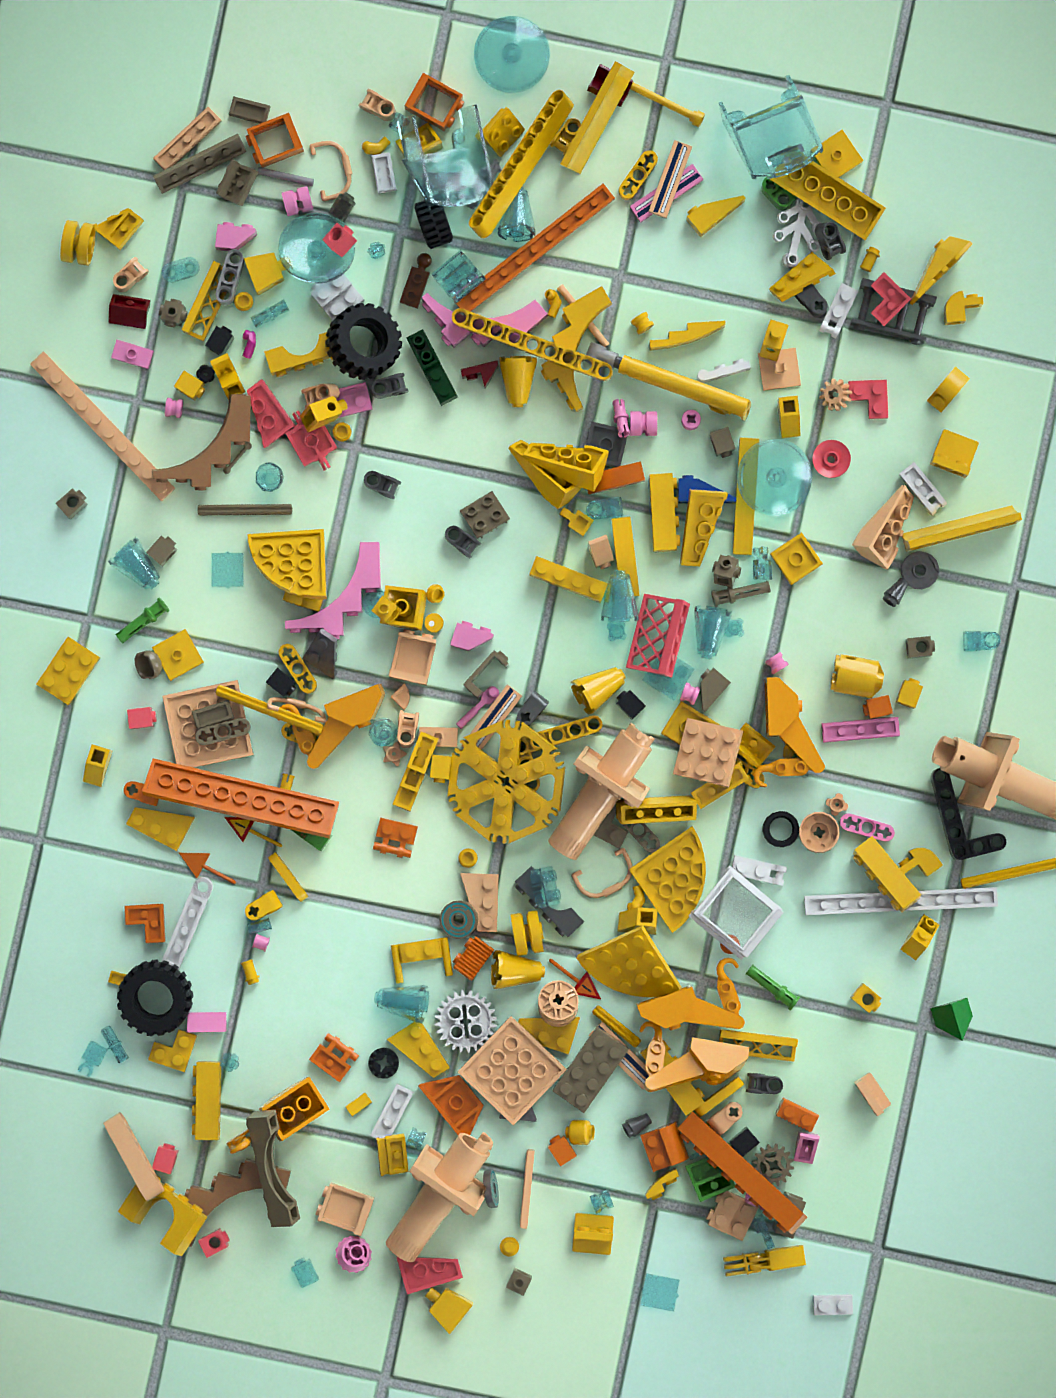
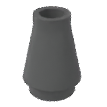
M899 578L894 585L884 592L883 600L892 607L899 605L909 583Z
M646 1113L625 1120L622 1127L629 1138L632 1136L636 1137L648 1125L652 1124V1121Z

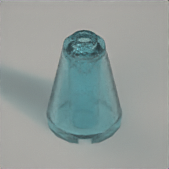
M521 187L500 219L497 234L504 240L510 237L513 238L514 242L531 240L533 235H536L529 195L524 187Z
M136 536L133 538V542L131 540L115 553L116 556L113 559L110 558L108 560L111 566L144 589L150 588L152 590L160 583L158 581L160 578L158 572Z
M614 570V574H610L601 613V621H604L605 617L608 618L609 622H629L632 617H634V621L639 620L630 575L626 574L625 570Z
M701 605L695 606L694 618L697 653L701 654V658L712 659V656L717 655L732 617V611L727 612V609L715 608L713 606H706V609H701Z
M415 985L381 988L379 992L375 993L374 1002L377 1003L378 1008L415 1023H423L425 1017H422L423 1012L428 1011L429 991H426L428 986Z

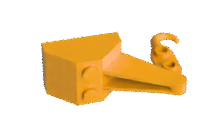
M767 677L764 679L766 737L779 736L799 758L778 759L769 764L760 765L754 772V781L760 787H767V784L762 783L759 779L762 772H770L777 776H802L809 770L814 773H821L825 768L824 762L799 718V713L802 712V700H799L798 695L779 677Z
M376 684L325 704L324 707L329 717L317 741L312 732L292 725V730L301 752L308 755L307 765L310 768H318L356 726L360 729L371 725V720L375 719L385 697L382 684ZM291 704L279 707L300 715L298 709Z
M724 958L717 964V991L723 1008L697 998L693 987L690 985L665 996L637 1003L640 1016L665 1029L669 1028L670 1031L680 1028V1024L683 1022L734 1029L743 1028L745 1021L738 1013L741 1004L734 983L724 972L725 964L732 963L735 968H738V963L732 958Z
M651 1021L643 1023L640 1027L641 1033L646 1027H652L655 1030V1035L648 1045L645 1071L649 1077L644 1083V1088L648 1092H654L698 1079L705 1081L709 1085L721 1084L740 1071L749 1056L750 1047L692 1037L686 1049V1054L663 1068L665 1046L661 1027Z
M306 1077L286 1088L259 1108L260 1111L276 1110L279 1123L276 1137L279 1142L330 1110L310 1077ZM249 1129L226 1143L231 1154L242 1151L251 1145V1137L245 1136L249 1133Z

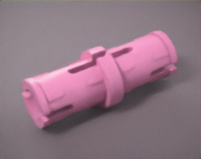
M616 399L612 402V405L614 407V422L617 424L618 436L622 437L623 433L624 437H628L630 435L628 426L629 415L626 413L625 401L620 399L621 404H619V399Z

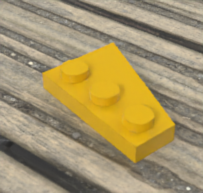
M811 252L772 285L769 290L776 298L783 302L802 292L804 287L812 283L816 285L820 282L819 279L827 275L831 277L836 273L829 265Z

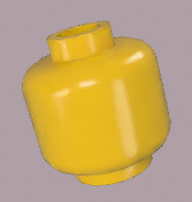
M572 1120L569 1126H566L565 1136L569 1138L570 1143L573 1145H588L591 1140H594L595 1128L588 1120Z

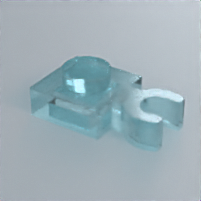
M91 1040L81 1057L86 1062L79 1066L78 1071L81 1072L83 1067H87L89 1069L87 1076L90 1077L94 1071L93 1065L100 1066L108 1049Z
M763 1215L755 1216L756 1222L753 1224L757 1234H762L767 1249L775 1247Z

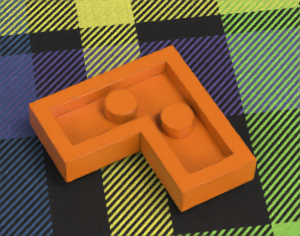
M164 904L125 906V925L145 924L146 943L166 942Z

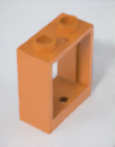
M422 73L404 106L408 112L445 132L447 127L451 128L455 121L453 116L456 111L460 112L465 102L462 101L463 94ZM428 85L455 99L443 123L415 108Z
M289 113L247 129L249 135L245 136L249 147H254L255 153H252L256 164L260 163L262 168L304 152ZM285 124L294 148L263 159L254 136Z

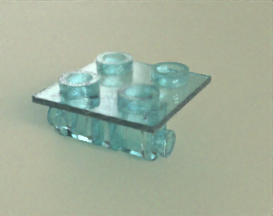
M549 866L531 870V883L542 882V884L533 885L532 888L543 887V890L533 891V893L544 892L543 894L534 895L538 908L560 904L561 894L556 886L557 874L553 867Z

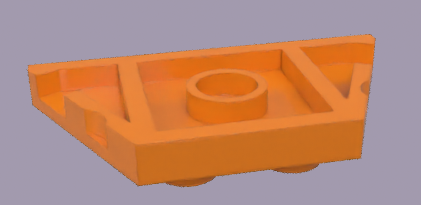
M460 1075L418 1085L457 1135L460 1133L471 1135L484 1104Z

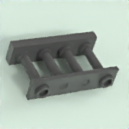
M862 278L859 289H863L864 297L858 320L852 318L850 325L859 331L867 329L907 339L909 343L914 345L924 344L927 337L921 336L926 312L930 307H934L937 297L924 294L915 302L919 304L920 309L913 334L902 331L910 301L899 311L895 329L883 326L878 320L876 324L865 322L871 296L874 292H877L870 286L874 280ZM901 288L910 298H912L915 291Z

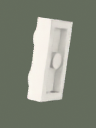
M852 1294L813 1295L814 1315H853Z

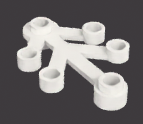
M799 198L796 199L794 207L778 213L776 217L777 221L783 224L789 221V217L798 213L796 221L782 230L774 231L772 234L773 240L780 242L784 240L785 236L793 232L789 253L784 254L782 257V263L787 268L795 267L799 262L797 251L801 234L810 252H816L820 249L819 242L813 239L804 221L805 217H807L812 225L813 233H815L816 225L822 222H818L812 211L813 207L807 204L806 208L803 207V200ZM781 214L785 215V221L781 220ZM777 233L781 234V239L776 237ZM812 243L816 245L815 250L811 247ZM790 256L794 258L793 263L789 260Z

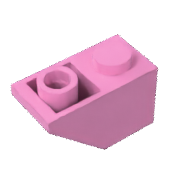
M223 222V225L218 224L215 242L216 250H239L257 236L256 228L249 224H242L241 227L234 226V223Z
M462 621L461 624L457 623L450 645L471 651L492 640L494 634L491 633V629L481 626L480 629L472 627V623Z

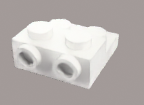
M335 269L331 270L326 275L328 279L323 283L318 281L311 288L313 290L311 296L332 321L346 308L365 301L340 269L337 271Z

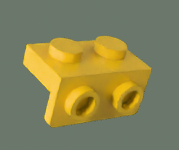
M745 723L740 729L743 731L738 754L743 756L749 765L758 768L776 746L749 724Z

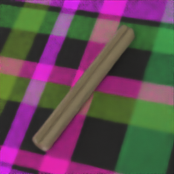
M291 504L198 505V515L200 516L291 515L293 511Z

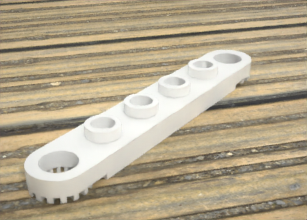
M200 877L194 882L162 961H169L171 966L177 965L179 967L178 970L181 967L213 890V883L207 877ZM200 882L208 884L206 892H201L198 889Z

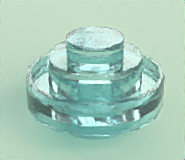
M383 591L369 592L363 599V609L372 618H380L371 610L382 595L384 596Z
M378 718L373 721L368 730L372 742L378 746L391 744L397 736L395 724L387 718Z

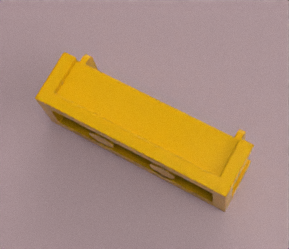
M741 761L734 766L729 787L707 782L691 792L700 809L751 778L743 769Z

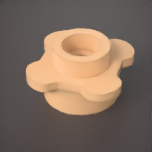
M837 793L832 799L828 798L826 800V805L830 807L833 816H837L842 810L846 811L848 809V804L845 803L843 795Z

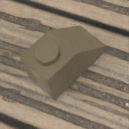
M714 667L711 671L707 668L700 676L703 679L700 682L702 710L704 712L708 710L731 683Z

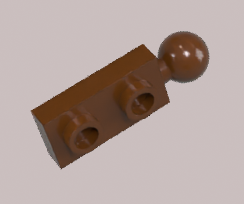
M421 253L417 257L418 268L411 267L400 303L418 309L430 276V272L425 271L432 263V258L429 254Z

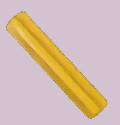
M597 1005L592 1013L635 1048L640 1044L641 1039L601 1006Z

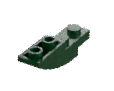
M422 329L406 337L440 405L443 406L458 398L424 330Z

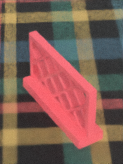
M644 594L626 668L672 678L690 603L681 599ZM649 599L655 600L658 605L651 611L647 608ZM668 603L674 604L673 611L666 614L663 607ZM661 610L664 617L655 622L652 614ZM649 617L653 625L645 630L642 624ZM667 620L669 628L662 633L658 626ZM656 628L659 636L651 641L647 633ZM645 635L649 643L640 648L638 640ZM662 639L665 643L664 648L657 651L654 644ZM651 646L655 654L646 659L643 651ZM640 654L644 662L638 666L633 665L634 657ZM655 658H658L660 661L658 670L652 669L649 664Z

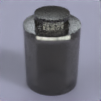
M346 192L344 195L340 193L328 214L339 222L344 223L356 204L353 201L355 198Z

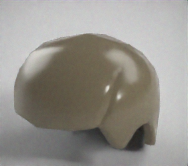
M146 650L136 654L134 658L135 667L142 679H154L161 674L162 663L156 653Z

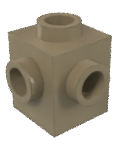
M171 299V301L165 300L164 305L161 304L159 316H161L160 319L164 322V325L173 328L176 326L181 327L182 323L186 321L188 311H186L182 301ZM170 309H175L173 315L169 314Z
M720 555L718 561L714 562L712 572H714V584L733 588L735 579L739 578L741 574L739 559L730 555Z

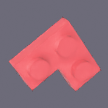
M885 272L870 285L883 298L871 314L885 326L911 298Z
M887 380L848 381V390L852 391L849 398L852 401L868 400L869 419H888Z

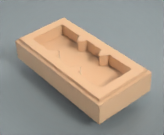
M419 727V735L420 732H424L439 738L436 747H457L458 728Z

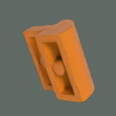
M676 1121L640 1135L653 1172L689 1159L683 1139L679 1136L680 1131L677 1129Z

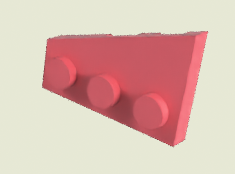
M263 379L247 390V394L251 396V407L262 437L263 447L267 448L296 425Z
M397 1257L407 1295L463 1278L458 1259L416 1258L414 1262H407Z

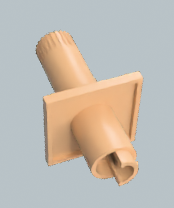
M630 723L626 730L622 729L604 756L589 746L584 748L573 765L576 766L575 769L584 775L587 773L589 775L588 780L548 839V842L555 850L572 860H577L607 814L610 813L621 797L631 807L636 806L638 808L650 788L634 778V776L652 751L650 746L655 738L645 735L634 724Z
M986 732L980 747L958 737L951 739L943 736L939 739L932 754V762L939 765L942 771L966 781L957 803L990 811L997 802L996 796L998 795L1056 820V782L1012 762L1013 755L1019 749V738L1011 735Z
M482 1132L478 1140L468 1134L460 1133L444 1156L428 1144L425 1145L409 1171L416 1180L425 1183L385 1242L389 1250L400 1259L414 1262L455 1205H458L463 1213L475 1216L485 1198L484 1193L486 1191L484 1184L476 1179L475 1176L490 1156L489 1150L493 1146L492 1139L485 1132Z

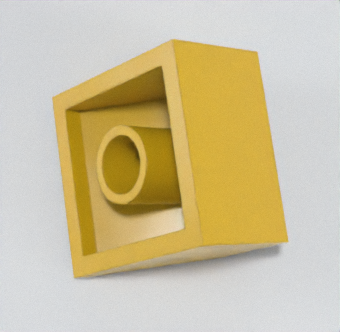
M385 585L384 597L401 608L402 611L392 625L386 623L381 618L380 623L403 629L422 631L427 599L426 592L421 589Z

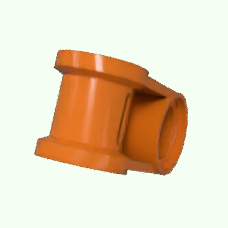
M130 781L125 784L124 794L127 797L157 806L159 799L142 795L143 783ZM134 784L138 792L130 795V791L127 788Z

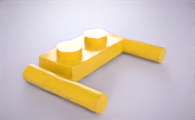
M448 937L391 945L396 984L404 983L401 963L443 957L445 976L453 975Z

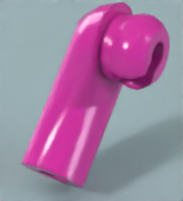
M245 330L243 339L248 341L242 356L251 359L256 347V334L254 331Z

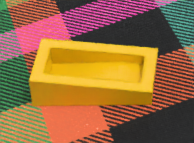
M111 971L108 982L120 985L126 974Z
M363 1093L345 1107L351 1116H354L372 1103L366 1093Z

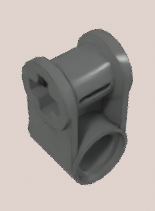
M834 222L819 223L816 226L815 235L826 260L832 259L833 256L839 253L843 254L846 252V246L841 238L838 226ZM826 227L828 228V235L825 233Z
M813 284L804 287L802 292L795 295V298L815 318L825 316L828 308L827 301L820 295ZM816 305H817V306L822 305V311H821L820 309H818V310L816 311V310H815Z
M404 373L375 380L371 385L372 395L377 399L408 393L409 390L406 388L403 378L405 376ZM376 385H383L385 391L377 393L374 388Z
M369 471L364 476V484L368 489L378 492L387 498L395 499L394 494L398 485H401V481L376 471ZM369 476H376L378 482L375 485L368 484L367 478Z
M450 526L445 531L447 542L469 559L472 557L471 554L475 548L481 545L476 538L457 526ZM456 530L459 533V537L452 540L448 537V532Z
M534 690L517 714L516 720L520 721V726L522 722L521 714H529L528 719L530 721H525L524 723L530 726L537 716L543 712L549 701Z
M747 1073L749 1082L746 1092L778 1094L783 1089V1082L777 1076ZM772 1080H777L780 1083V1087L777 1090H771L769 1083Z

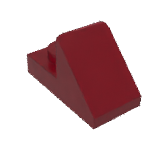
M498 360L460 369L462 379L472 381L478 379V376L481 375L484 389H486L499 364Z

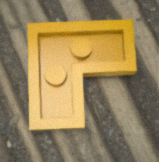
M178 1029L173 1047L154 1042L148 1060L185 1072L197 1035Z

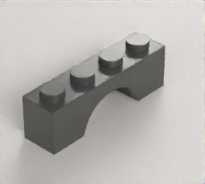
M531 866L515 881L517 883L515 888L522 895L526 893L531 898L528 902L535 909L539 907L544 912L542 916L548 923L551 921L557 926L555 930L562 937L564 935L569 937L585 921L572 908L556 910L546 904L542 897V885L545 879Z

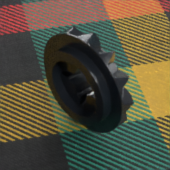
M379 1048L370 1055L368 1067L374 1076L386 1079L397 1072L399 1059L393 1050ZM385 1055H387L386 1062L392 1065V1067L385 1066L384 1069L380 1071L381 1065L375 1061L383 1060Z

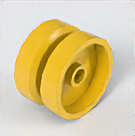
M66 221L60 249L62 262L72 263L76 258L79 265H90L96 237L94 224L84 223L80 228L77 221Z
M537 910L527 912L528 924H524L521 913L511 914L517 956L527 955V942H531V948L534 953L544 952L542 924L539 922Z

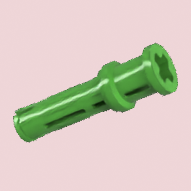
M160 597L149 608H144V613L115 634L121 643L127 641L150 622H156L157 618L164 612L170 611Z
M753 964L746 972V975L775 995V1000H780L788 1006L790 1011L800 999V996H795L787 990L786 986H780Z

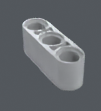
M237 249L230 250L227 253L216 289V298L223 306L233 303L245 262L243 254ZM234 255L240 256V261L236 264L230 262L231 257ZM227 274H234L235 279L233 281L227 282L225 280ZM222 292L230 293V297L227 300L220 299Z

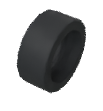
M778 811L770 814L765 819L762 832L769 844L775 847H786L796 841L800 827L797 819L792 814ZM777 818H785L792 825V833L786 840H776L770 834V825Z

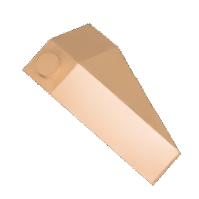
M902 485L864 525L852 544L861 556L887 570L897 555L899 549L896 547L898 539L904 533L901 529L904 520L908 519L914 496L905 485Z

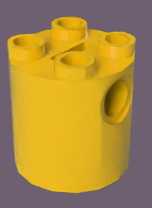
M843 654L836 655L834 671L836 673H832L830 689L834 690V692L872 699L883 685L884 672L879 661Z

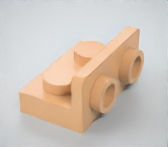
M867 1073L854 1082L876 1116L884 1113L883 1110L891 1105V1102L871 1073Z

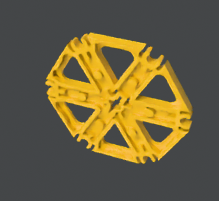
M504 720L463 737L466 740H460V743L464 745V749L455 748V752H452L447 796L455 794V797L450 798L449 802L455 800L458 803V806L452 809L453 811L462 810L455 814L488 841L497 842V837L499 835L502 836V844L507 843L508 837L509 844L549 827L546 823H553L549 819V814L552 813L558 816V811H561L565 767L558 769L559 766L564 764V761L559 763L555 761V757L560 755V752L551 754L552 751L558 748L524 722H521V728L520 721L515 722L514 728L510 727V720L505 721V728ZM494 732L500 735L498 762L477 747L476 742L478 739ZM527 736L542 748L543 753L541 756L518 766L521 738ZM466 763L487 780L464 790L459 789L457 786L459 765ZM547 774L553 775L555 778L553 798L547 801L530 788L527 783ZM509 777V783L511 786H503L504 781L502 780V778ZM494 798L491 825L484 827L469 815V810L471 807ZM514 801L535 817L533 825L519 831L512 830Z

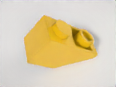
M798 395L778 398L777 406L781 439L801 436Z
M91 745L86 760L83 782L102 787L113 750Z
M637 907L619 912L618 932L627 933L643 925L648 934L656 935L657 909Z
M923 914L900 950L914 960H917L930 944L939 924Z

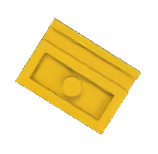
M404 1133L385 1136V1138H376L380 1175L409 1172Z

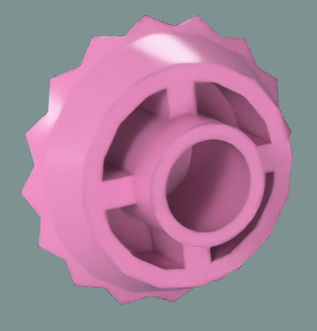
M350 1235L348 1238H343L335 1249L337 1252L335 1257L338 1260V1264L349 1273L364 1271L372 1259V1251L369 1244L359 1236L354 1237Z

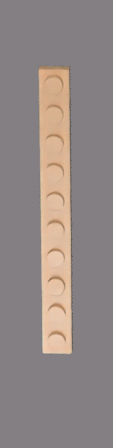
M44 351L30 363L44 380L161 501L176 489L169 481L156 482V479L152 478V469H156L152 463Z

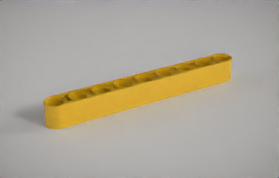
M556 90L551 94L471 216L469 226L480 238H487L493 232L573 109V102L563 90Z
M459 308L452 313V321L462 329L600 381H608L613 376L612 367L606 362L465 309ZM459 313L466 315V319L462 323L456 321V316ZM482 320L484 322L483 328L475 329L473 326L474 322ZM496 326L502 329V333L499 336H493L491 333L492 329ZM511 334H519L520 339L517 343L509 341ZM530 340H535L538 346L536 349L530 350L527 348V343ZM548 347L556 349V353L551 357L545 354V350ZM569 353L574 356L571 363L563 361L565 354ZM589 360L592 363L589 370L581 368L583 361ZM607 367L610 370L609 375L606 377L600 376V368Z

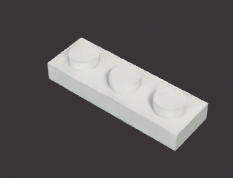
M396 1084L370 1136L385 1138V1136L393 1134L414 1093L413 1091Z

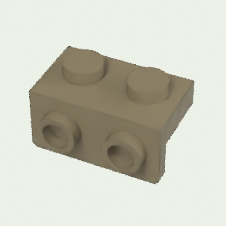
M232 159L226 168L222 181L218 185L216 194L226 201L243 206L259 172L241 165Z

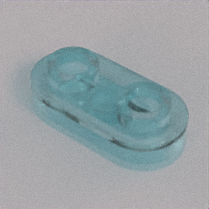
M186 257L165 264L162 268V276L167 282L174 283L197 275L200 266L195 258ZM193 265V270L188 271L187 266ZM174 270L175 275L169 276V271Z

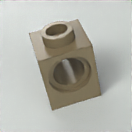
M729 427L709 434L716 457L721 455L722 458L733 455L732 451H735L736 448Z
M73 488L55 503L69 519H72L88 505L84 501L87 497L80 490L76 492ZM71 498H77L78 500L75 507H69L68 505Z
M161 535L146 553L163 567L177 551L174 547L176 543L169 536L164 538Z
M931 636L907 638V659L932 656V652H935V642L931 640ZM918 642L925 644L926 649L924 652H919L916 649Z
M514 1268L506 1288L524 1296L532 1280V1275Z

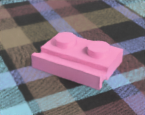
M366 382L339 388L340 394L336 400L344 399L348 408L342 411L338 418L373 410Z

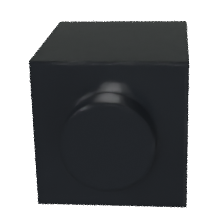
M216 326L205 344L206 348L219 356L226 354L234 340V336L231 334L232 331L225 326L221 328Z
M278 667L266 681L269 686L284 698L287 695L290 697L296 690V682Z
M624 690L616 698L618 700L616 705L631 720L646 707L631 690L628 692Z
M747 1126L729 1140L731 1147L742 1157L760 1143Z

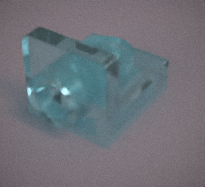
M303 1257L293 1262L294 1266L291 1269L295 1273L301 1288L319 1280L310 1258L305 1260Z

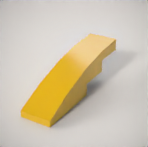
M726 321L687 323V330L669 331L668 339L650 340V351L673 348L708 337L725 328Z
M631 517L612 518L620 597L640 596Z
M420 732L392 805L411 812L439 738Z

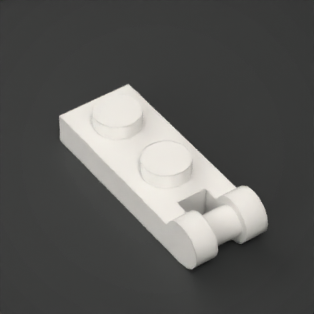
M841 283L819 329L820 332H827L831 334V337L837 338L858 294V290ZM829 321L836 323L835 328L828 325Z
M739 359L733 361V365L730 366L721 364L715 366V370L709 372L702 369L698 372L697 381L707 383L749 371L751 368L749 360Z
M915 462L899 473V476L931 516L937 513V509L947 505L945 499ZM932 496L936 499L933 504L928 501Z
M734 855L732 868L743 877L781 886L784 884L783 876L787 871L785 866ZM771 870L777 871L775 878L770 877Z

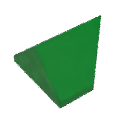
M968 998L930 1008L935 1026L963 1041L973 1017Z

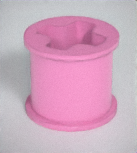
M257 933L252 948L255 947L265 952L270 937L267 938Z

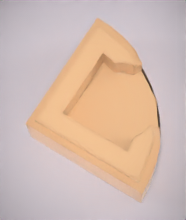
M405 684L391 696L403 710L407 708L410 700L409 690Z

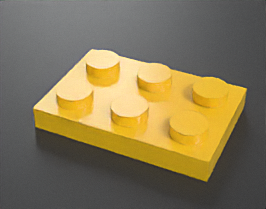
M67 637L36 685L65 704L70 705L100 657L72 638Z

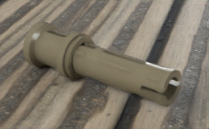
M766 581L734 589L727 587L726 590L717 592L713 590L711 595L714 607L716 608L720 604L729 602L733 604L738 599L770 593L771 590L769 582Z

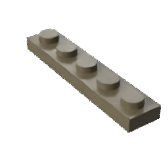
M237 133L153 175V178L163 194L247 151Z

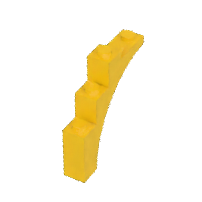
M603 286L562 308L564 311L562 317L566 324L570 323L571 326L552 336L553 343L577 351L580 340L589 324L602 311L612 305ZM569 353L563 357L565 363H571L574 359V356ZM550 361L541 365L543 367L541 373L546 381L549 379L551 383L559 380L557 386L561 393L566 392L569 398L566 402L570 409L573 410L575 408L576 412L584 409L577 394L574 370Z

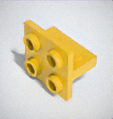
M505 107L497 112L477 137L480 141L491 147L499 157H502L525 131V128L511 110Z
M576 1213L572 1251L610 1255L613 1241L614 1217Z

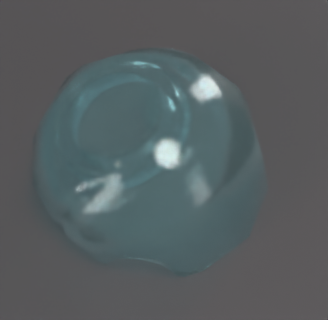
M264 463L256 471V484L262 491L273 492L279 489L284 482V473L275 463Z

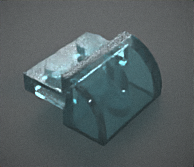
M461 250L431 274L444 292L456 303L486 279Z

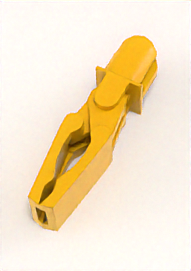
M804 1245L764 1250L765 1253L760 1254L759 1252H751L723 1257L724 1262L742 1259L740 1262L725 1264L724 1269L743 1267L741 1270L725 1272V1276L748 1275L761 1272V1269L774 1271L806 1265Z

